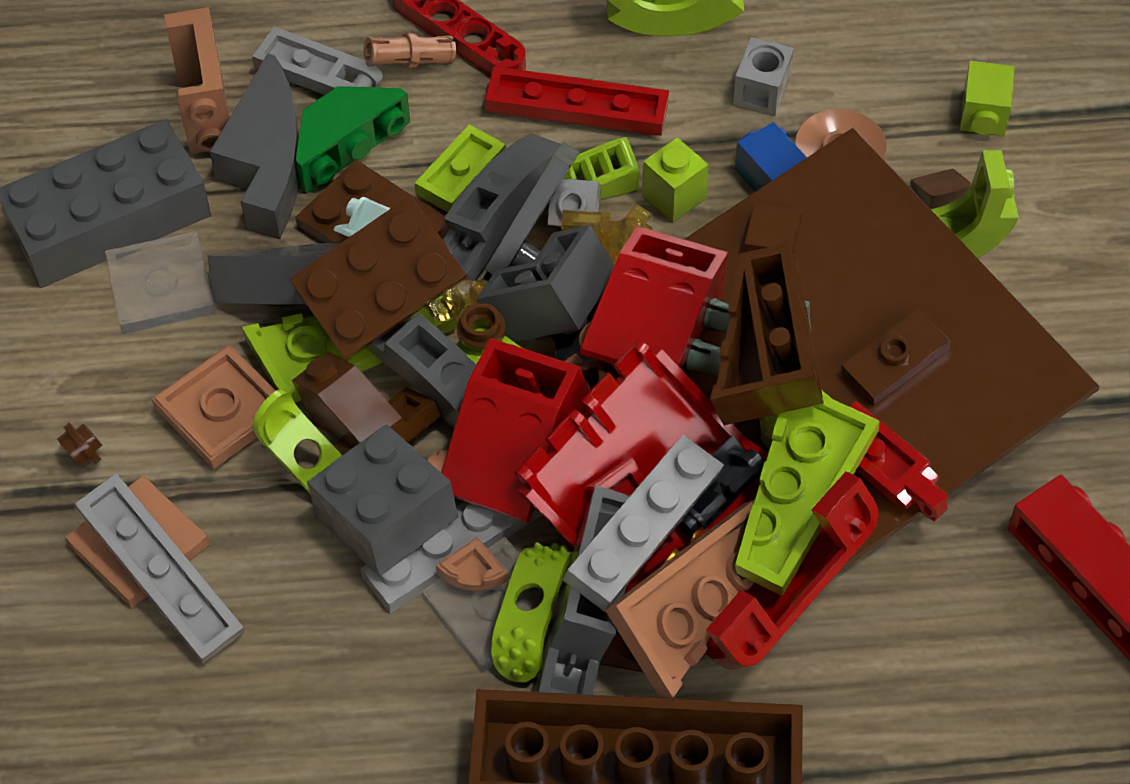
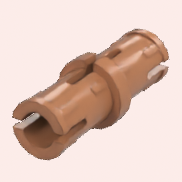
M404 33L402 37H367L364 41L363 54L368 66L396 64L403 65L407 69L416 68L418 64H452L456 57V43L453 42L454 38L451 35L424 37L417 36L415 33Z

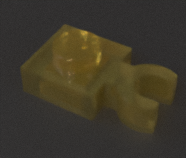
M563 210L561 230L591 225L608 255H610L611 248L622 250L636 226L644 228V219L628 217L620 221H611V213Z

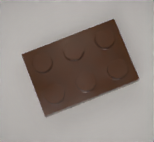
M355 160L295 217L297 228L319 243L344 241L349 237L334 231L335 226L350 222L351 217L346 215V208L352 198L360 199L361 197H366L388 208H392L411 194L363 163ZM411 195L443 240L450 230L444 220L445 216Z
M409 195L292 276L290 281L344 359L348 361L468 276L416 201Z

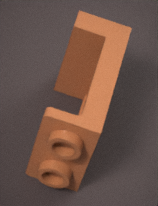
M207 7L164 14L179 86L185 87L201 84L180 88L176 91L191 154L210 152L230 118L210 10Z

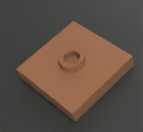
M228 344L152 398V402L157 412L214 470L257 438L252 424L254 416L262 401L267 399L276 390Z
M143 475L128 487L189 561L210 545L208 536ZM86 521L65 537L67 545L131 608H134L147 597Z

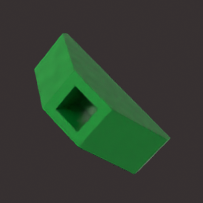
M337 86L303 109L296 154L300 189L307 194L320 184L329 182L337 172L353 161L364 158L372 148L388 137L400 133L410 123L408 93L402 88Z

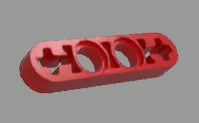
M393 0L394 8L398 13L431 36H453V42L456 43V53L489 76L492 75L494 66L526 70V50L524 45L460 0ZM440 11H448L454 15L448 21H437L432 18L433 14ZM474 32L481 33L486 37L479 43H469L463 39L467 34Z

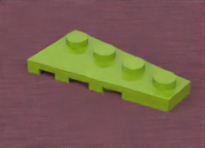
M442 295L417 312L443 334L457 328L456 316ZM302 313L282 317L283 323L260 328L259 323L243 326L244 338L276 391L285 389L291 394L295 403L301 401V398L292 380L306 370L307 365L311 361L324 356L328 352L344 359L315 316L303 318ZM366 348L348 360V362L356 365L361 372L382 363L380 359Z

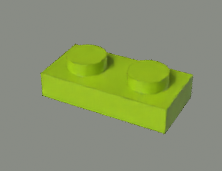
M469 124L415 182L416 195L449 212L471 181L487 164L506 149V144Z

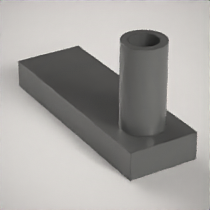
M565 142L561 144L485 270L494 274L497 269L507 268L510 265L526 264L535 260L540 250L527 243L526 239L580 151Z

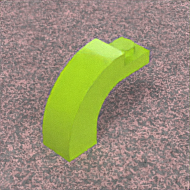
M606 0L608 20L624 29L651 36H677L701 33L723 25L745 12L743 0Z
M982 150L973 181L968 190L953 202L931 209L977 258H980L999 245L1012 231L1019 218L1013 194L1014 175L1011 169H1006L1002 150Z

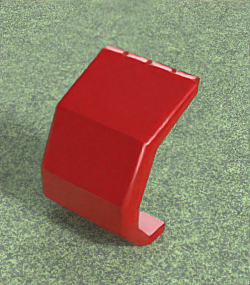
M639 339L614 364V368L620 376L615 380L607 372L580 401L586 413L582 415L579 411L573 409L546 437L547 443L552 448L551 451L547 454L541 446H538L514 472L521 481L518 491L573 547L575 546L591 497L586 487L624 459L632 458L644 478H646L682 435L686 436L710 455L730 435H733L746 452L749 449H753L762 457L764 462H766L768 457L766 451L746 438L733 424L723 426L711 400L662 348L648 346ZM845 471L811 510L823 528L783 596L755 582L749 590H740L707 627L706 631L711 638L706 644L708 649L703 656L730 670L755 665L764 658L876 528L879 518L878 507L861 478ZM760 476L696 539L742 504L756 499L760 485ZM676 526V529L686 544L647 573L638 572L626 586L624 595L693 543L678 526Z

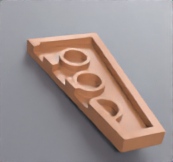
M755 499L742 504L605 609L659 698H673L683 684L680 680L690 666L696 665L708 649L706 644L711 636L706 631L707 627L740 590H749L754 583L736 574L735 563Z

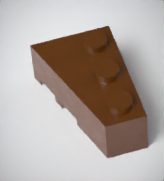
M789 242L739 254L728 308L730 318L726 339L722 340L719 353L721 364L717 384L713 385L710 399L723 426L824 404L801 274Z

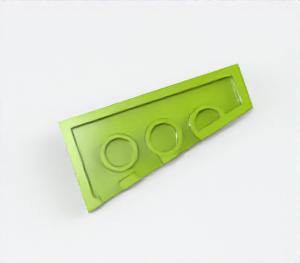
M824 395V404L783 412L777 416L772 434V443L767 460L763 465L759 479L760 485L755 502L751 507L735 563L736 574L781 596L785 593L823 528L811 510L845 471L854 475L879 432V420Z

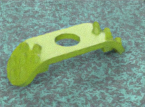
M285 389L273 392L267 399L262 401L252 422L256 436L310 494L307 481L342 456L341 453L301 412L291 394ZM304 439L313 441L319 449V460L310 469L299 466L294 458L296 445Z
M536 542L534 547L525 548L520 552L516 560L494 627L491 649L494 666L508 680L527 682L533 679L542 667L545 635L562 579L573 553V550H569L566 545H561L560 547L557 543H553L551 548H549L548 546L543 547L539 542ZM536 587L544 591L543 601L535 609L524 611L517 607V598L525 589Z

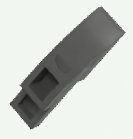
M530 133L496 156L458 197L444 217L450 230L443 239L468 276L457 286L470 290L515 220L551 158L561 146L560 143Z
M417 313L413 318H408L366 349L418 389L422 395L434 400L441 414L440 418L455 428L467 383L476 364L438 328L421 314Z

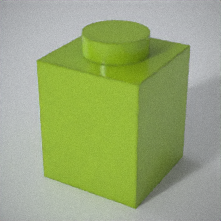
M969 61L963 89L959 131L974 132L981 135L1005 136L1012 106L1015 66Z
M677 137L643 161L642 196L674 223L707 199L709 164Z

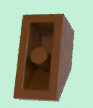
M331 352L311 361L307 365L306 370L292 380L314 425L353 447L385 424L390 426L395 432L405 425L402 417L356 365Z

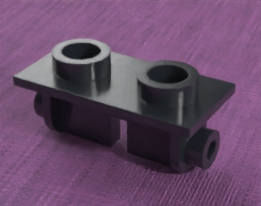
M730 435L711 454V456L724 464L721 472L677 525L691 542L761 475L762 470L760 467L764 464L762 457L753 449H749L746 452L733 435Z

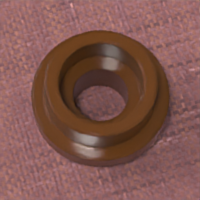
M476 303L467 307L457 322L459 340L466 347L473 350H484L490 338L502 341L506 333V324L503 316L495 307L486 303ZM478 328L488 329L485 331H475Z
M70 422L63 427L66 431L57 440L82 468L92 461L97 464L102 460L96 451L103 445L84 423L77 429Z

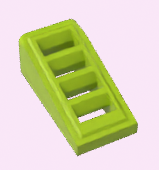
M627 137L606 142L578 154L564 179L577 180V176L583 175L587 181H598L601 184L600 200L639 190V167ZM602 171L603 175L596 177L595 172Z

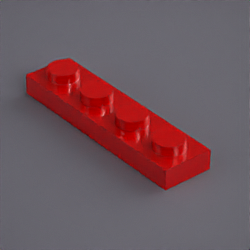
M494 66L485 97V111L662 136L669 103V90Z

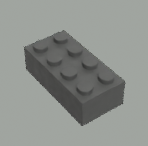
M167 119L0 187V206L6 223L40 289L212 216L204 182Z

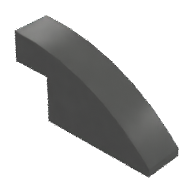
M268 53L212 147L210 155L217 181L247 189L241 200L246 229L281 239L291 217L299 190V177L296 166L299 129L289 83L277 57Z
M343 241L208 254L213 302L236 304H306L290 281V278Z
M597 485L594 486L568 568L630 497L629 495ZM566 582L563 583L543 654L542 667L537 676L534 692L592 695L599 663L615 636L616 627L607 612L601 610ZM625 589L621 592V594L616 598L615 601H617L624 595Z

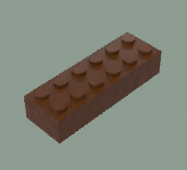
M477 689L468 784H802L803 705Z

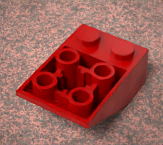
M636 226L618 255L580 348V354L608 364H615L639 339L648 346L662 348L682 368L688 358L690 349H693L692 343L695 339H699L704 330V318L707 308L713 309V307L709 306L711 299L716 298L719 301L722 299L728 252Z
M493 338L489 339L468 380L442 470V474L451 481L454 498L525 523L529 522L535 508L518 491L521 481L514 472L538 446H541L547 454L551 451L552 448L547 443L546 437L573 409H576L581 414L583 413L584 408L581 406L580 401L589 392V388L580 366Z

